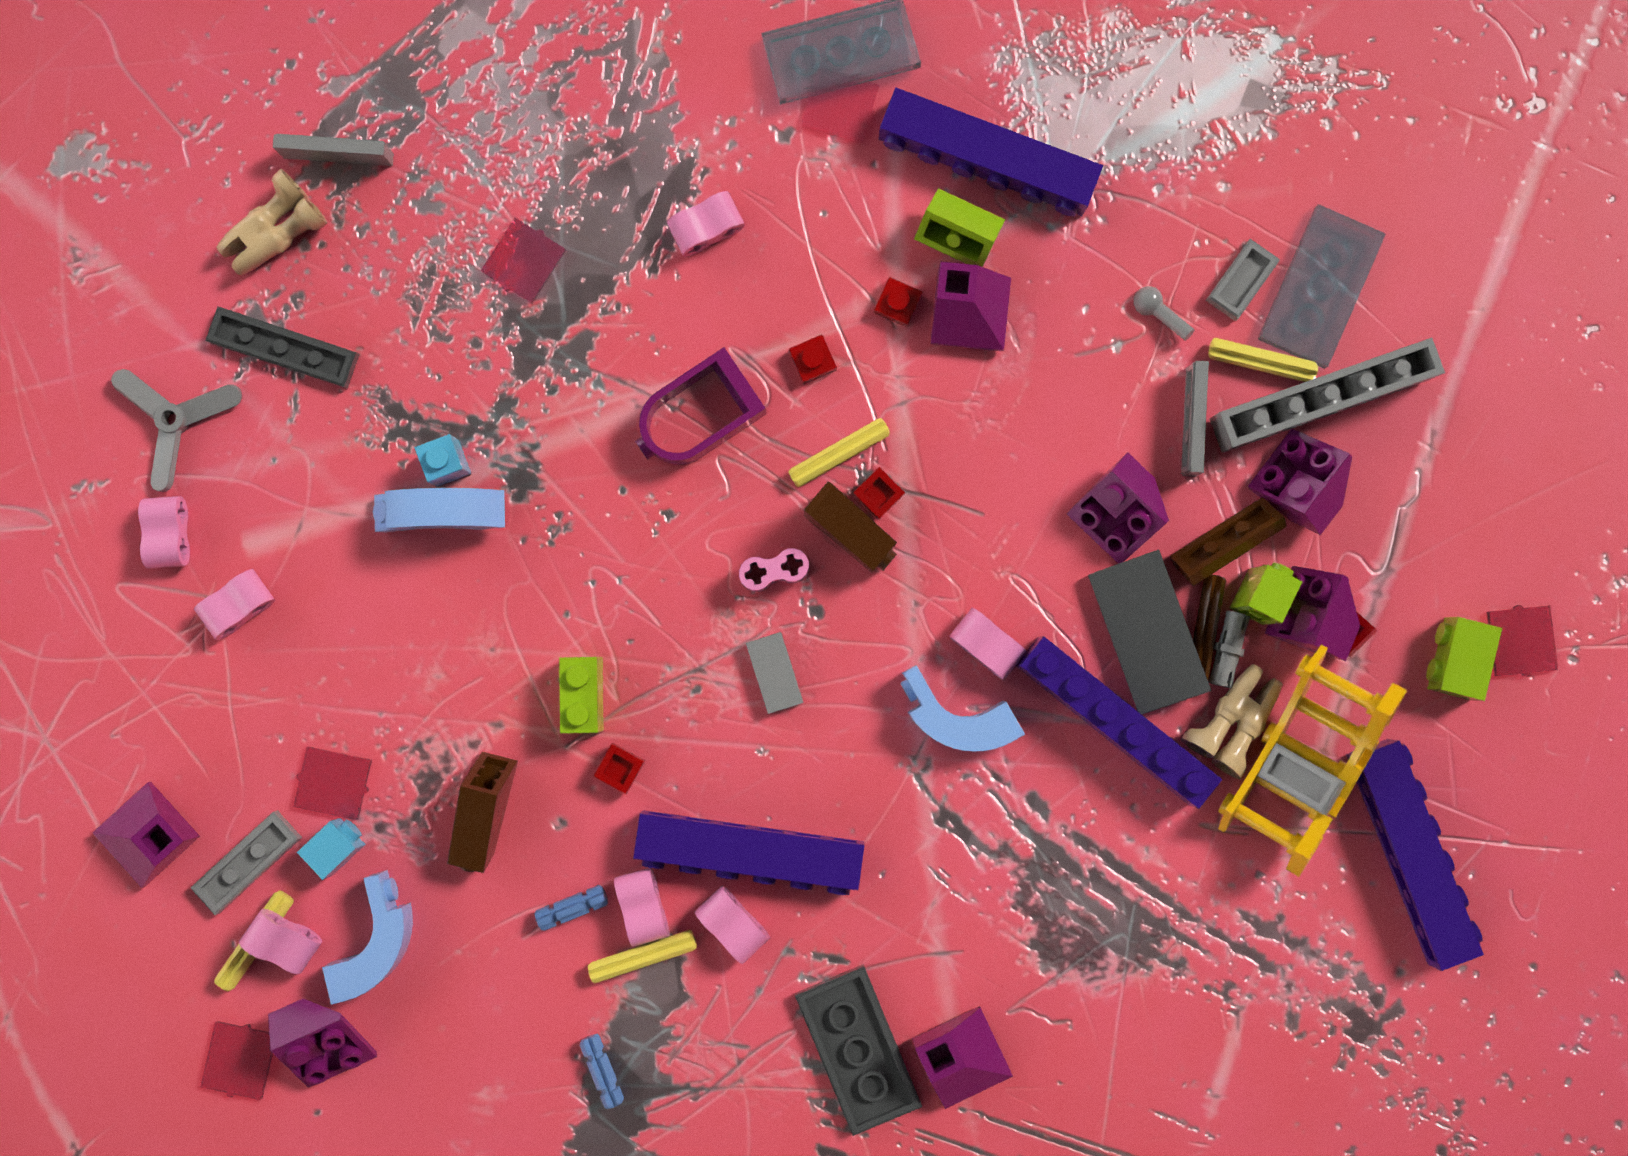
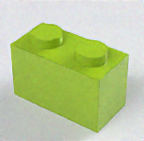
M938 188L925 211L914 240L965 264L983 267L1005 219Z
M1273 562L1271 566L1263 564L1259 567L1250 568L1231 603L1230 609L1248 615L1250 619L1262 625L1283 623L1302 581L1292 577L1294 573L1292 569Z
M1462 617L1444 618V622L1438 626L1435 634V643L1438 644L1435 659H1432L1427 667L1426 678L1429 680L1427 689L1467 700L1485 701L1502 628Z
M559 657L560 733H598L604 731L603 657Z

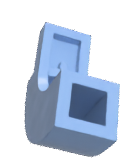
M415 488L385 491V494L374 495L373 517L375 519V532L438 528L472 530L504 528V490Z
M917 665L902 672L906 679L900 683L910 702L917 699L920 704L908 711V714L924 733L937 742L954 749L976 752L1005 746L1025 735L1007 701H1001L976 715H954L938 703Z
M388 870L363 878L373 917V932L366 948L360 954L332 961L322 967L331 1005L356 998L378 985L394 971L407 951L413 927L411 902L396 906L395 900L398 899V887L395 879L389 877Z

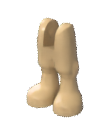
M282 169L276 172L272 178L276 191L273 198L266 205L258 206L250 211L217 245V249L223 257L233 256L245 246L247 247L234 259L231 265L233 270L240 276L259 267L276 254L283 253L291 245L293 238L306 230H319L328 223L320 210L308 200L307 194ZM294 209V213L286 221L275 226L279 218Z
M1254 664L1249 666L1233 683L1226 695L1219 699L1215 709V716L1211 722L1203 729L1191 728L1187 730L1181 738V741L1187 747L1202 756L1213 758L1212 763L1216 767L1237 779H1241L1247 768L1245 755L1251 741L1265 730L1266 721L1279 697L1283 685L1279 680L1273 678L1266 683L1255 700L1250 698L1249 694L1263 673V670ZM1237 722V729L1234 735L1231 737L1229 742L1219 750L1221 743L1226 733L1228 732L1230 726Z

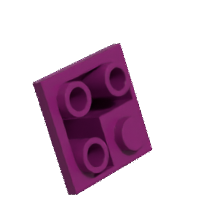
M940 262L937 273L930 344L1003 352L1011 277L979 265Z
M1291 429L1248 485V488L1260 498L1263 497L1277 511L1292 522L1321 535L1343 506L1352 456L1348 452Z
M1128 452L1067 513L1118 564L1124 562L1169 521L1155 477Z
M1292 566L1291 569L1294 571L1292 577L1302 581V584L1283 623L1268 624L1265 634L1314 653L1322 644L1328 648L1325 654L1326 657L1346 661L1360 628L1348 577L1343 574Z
M147 782L93 832L95 837L141 888L147 886L200 837L152 782Z
M301 999L268 1014L270 1051L308 1088L323 1083L331 1077L356 1068L362 1063L377 1057L376 1050L337 1011L306 999Z
M980 1006L912 1038L920 1061L945 1109L1013 1077Z

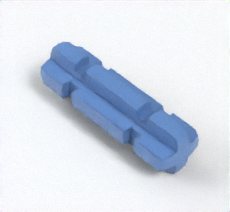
M597 885L587 889V894L583 895L582 892H579L553 903L554 907L552 908L547 905L535 911L536 923L541 930L545 931L555 927L557 921H560L562 924L589 913V909L592 907L594 911L605 907L608 904L605 890L601 885Z
M593 1034L581 1040L580 1048L584 1057H588V1062L586 1063L597 1091L601 1090L602 1092L600 1098L604 1108L611 1109L623 1103L624 1096L620 1086L615 1085L617 1078L607 1053L602 1052L604 1046L598 1034Z

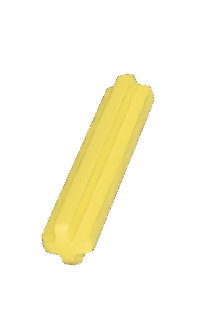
M1213 338L1208 349L1210 359L1303 382L1315 379L1318 372L1317 363L1314 361L1224 339Z
M878 418L792 467L789 470V475L797 487H801L888 437L890 434L889 428L882 418Z
M279 890L272 895L263 909L271 910L284 917L294 903V900L290 895ZM238 944L215 977V984L228 992L234 989L256 957L247 953Z
M687 930L593 961L588 965L590 979L593 983H598L692 952L697 947L696 939L693 932Z

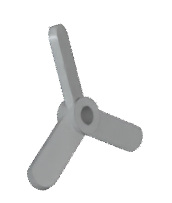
M118 370L111 377L113 387L154 419V423L159 429L151 474V486L154 490L161 492L170 490L173 485L181 433L187 430L189 424L232 408L242 400L241 390L235 385L228 384L175 405L167 401L129 370ZM175 413V422L169 425L168 418L171 414Z

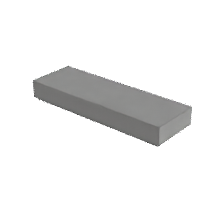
M276 134L273 137V148L284 159L393 166L394 153L384 141Z
M1194 361L1186 368L1182 476L1196 477L1204 473L1209 361Z
M278 810L274 811L200 878L191 889L214 915H218L302 837Z

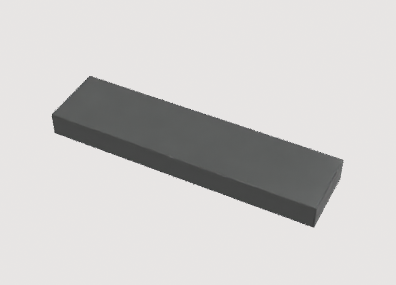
M219 306L216 309L205 340L211 344L348 389L359 358V354L354 351Z

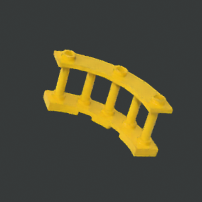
M1322 644L1313 657L1306 654L1295 672L1296 675L1300 676L1299 682L1277 724L1271 722L1261 739L1262 742L1266 743L1264 749L1235 796L1228 793L1218 810L1223 815L1218 827L1222 832L1225 833L1233 819L1236 818L1286 847V852L1292 855L1286 870L1300 877L1323 840V835L1333 820L1331 817L1336 818L1379 744L1380 736L1385 727L1390 724L1407 691L1392 683L1384 696L1378 692L1376 695H1373L1321 667L1320 665L1328 650ZM1313 680L1366 708V713L1372 716L1368 725L1360 724V726H1357L1306 698L1305 696ZM1297 711L1351 739L1350 744L1354 745L1355 749L1347 763L1342 760L1338 763L1286 734ZM1276 743L1346 782L1327 816L1257 776ZM1256 783L1309 813L1308 817L1313 821L1304 836L1298 832L1296 835H1293L1243 805Z

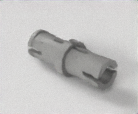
M1226 611L1219 642H1215L1214 645L1216 654L1208 683L1226 688L1232 687L1239 657L1244 655L1245 650L1242 649L1250 616Z

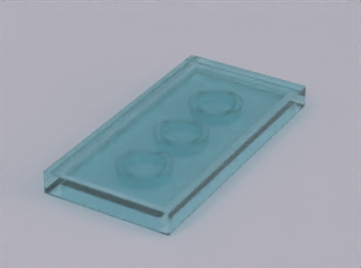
M885 0L761 33L780 105L921 68V60L903 0Z
M1318 204L1314 208L1258 336V340L1301 359L1314 361L1321 368H1327L1386 233Z

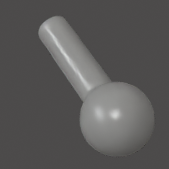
M1145 286L1136 292L1133 303L1135 309L1140 314L1146 316L1154 315L1184 341L1189 339L1194 333L1195 329L1163 304V296L1157 288Z

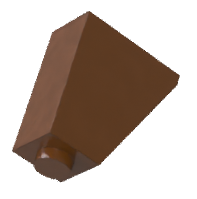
M829 481L804 509L805 518L871 573L877 567L884 571L897 555L892 550L897 542Z
M481 752L460 785L447 864L460 867L462 870L469 872H485L495 853L518 760Z

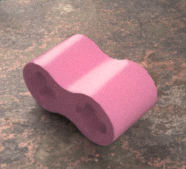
M728 191L717 193L696 206L682 210L667 221V225L684 257L699 253L708 246L735 235L745 227V223Z
M182 496L142 499L139 503L138 515L142 531L140 555L143 565L147 569L186 566L190 558V547L187 538L188 509L186 501Z
M788 548L772 559L751 557L745 560L739 569V578L748 590L761 592L777 581L788 583L802 581L808 574L809 561L801 550ZM790 556H794L796 562H803V566L798 568V575L791 576L788 570H782V566L787 564V558ZM758 565L760 570L767 571V575L761 577L762 583L755 585L752 579H746V574L752 572L751 566Z
M250 569L237 575L220 590L203 599L195 606L194 610L214 639L220 640L232 634L248 620L266 610L274 603L275 599L256 572Z
M973 607L949 635L956 644L1003 681L1027 653L1018 642Z
M652 868L615 877L616 895L622 910L631 946L634 947L669 937L668 922Z
M721 886L694 911L700 922L741 964H744L770 939V935L764 927L724 886Z
M261 909L239 940V945L250 955L261 960L270 961L282 969L297 975L301 974L322 943L320 936L304 925L290 922L268 909Z

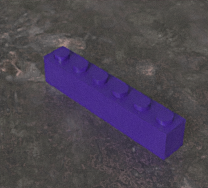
M895 87L879 129L878 139L884 141L883 144L891 150L903 152L904 149L918 154V158L923 162L937 165L940 162L952 167V171L960 176L971 178L973 175L987 180L986 183L992 188L1002 191L1009 188L1021 193V197L1029 202L1039 204L1043 201L1054 205L1056 211L1067 216H1076V214L1083 216L1104 166Z
M1038 637L1016 665L1017 668L1189 806L1200 809L1222 781L1218 775L1046 637Z
M1385 739L1377 745L1357 784L1427 964L1443 971L1483 956L1484 954L1480 946L1483 938L1478 926L1474 921L1470 920L1465 908L1469 906L1468 898L1461 886L1456 885L1452 874L1455 870L1453 860L1449 853L1442 849L1438 836L1441 835L1438 822L1433 815H1429L1424 801L1427 800V794L1422 783L1418 779L1415 780L1410 766L1413 765L1411 753L1406 745L1401 744L1400 740ZM1353 752L1346 754L1348 760Z
M643 810L639 815L633 859L642 860V866L648 868L663 869L664 864L667 863L679 865V871L684 873L701 874L702 869L716 870V876L720 878L738 879L739 874L754 876L753 881L761 884L773 885L776 879L791 881L790 887L812 890L813 884L828 886L827 892L849 895L850 889H859L865 845L864 841Z

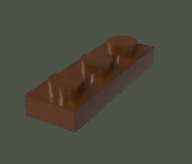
M1262 497L1170 555L1172 564L1194 586L1287 527L1284 516Z

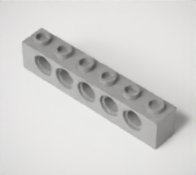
M1429 338L1221 411L1211 417L1210 422L1221 452L1224 453L1426 382L1444 374L1445 370L1433 338Z

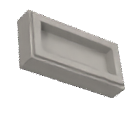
M1249 239L1205 301L1234 321L1238 320L1280 259L1252 239Z
M779 632L746 643L768 714L804 703L782 633Z
M1278 743L1275 744L1257 775L1326 816L1346 782Z

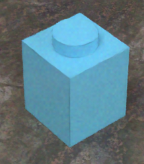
M450 434L414 447L427 482L436 487L472 474L460 441Z
M342 818L329 821L297 853L324 880L333 876L366 844L360 839L362 834L355 824L347 819L344 821Z

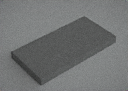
M1160 550L1088 575L1134 703L1140 714H1145L1211 691Z
M864 964L795 993L796 1000L852 1136L922 1107Z

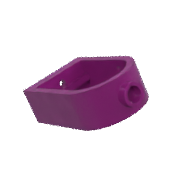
M723 347L654 393L646 401L639 419L642 437L635 442L647 460L655 455L670 464H689L697 461L766 415L767 412L725 347ZM715 371L743 412V415L688 451L672 453L659 448L651 436V421L655 412L660 406Z

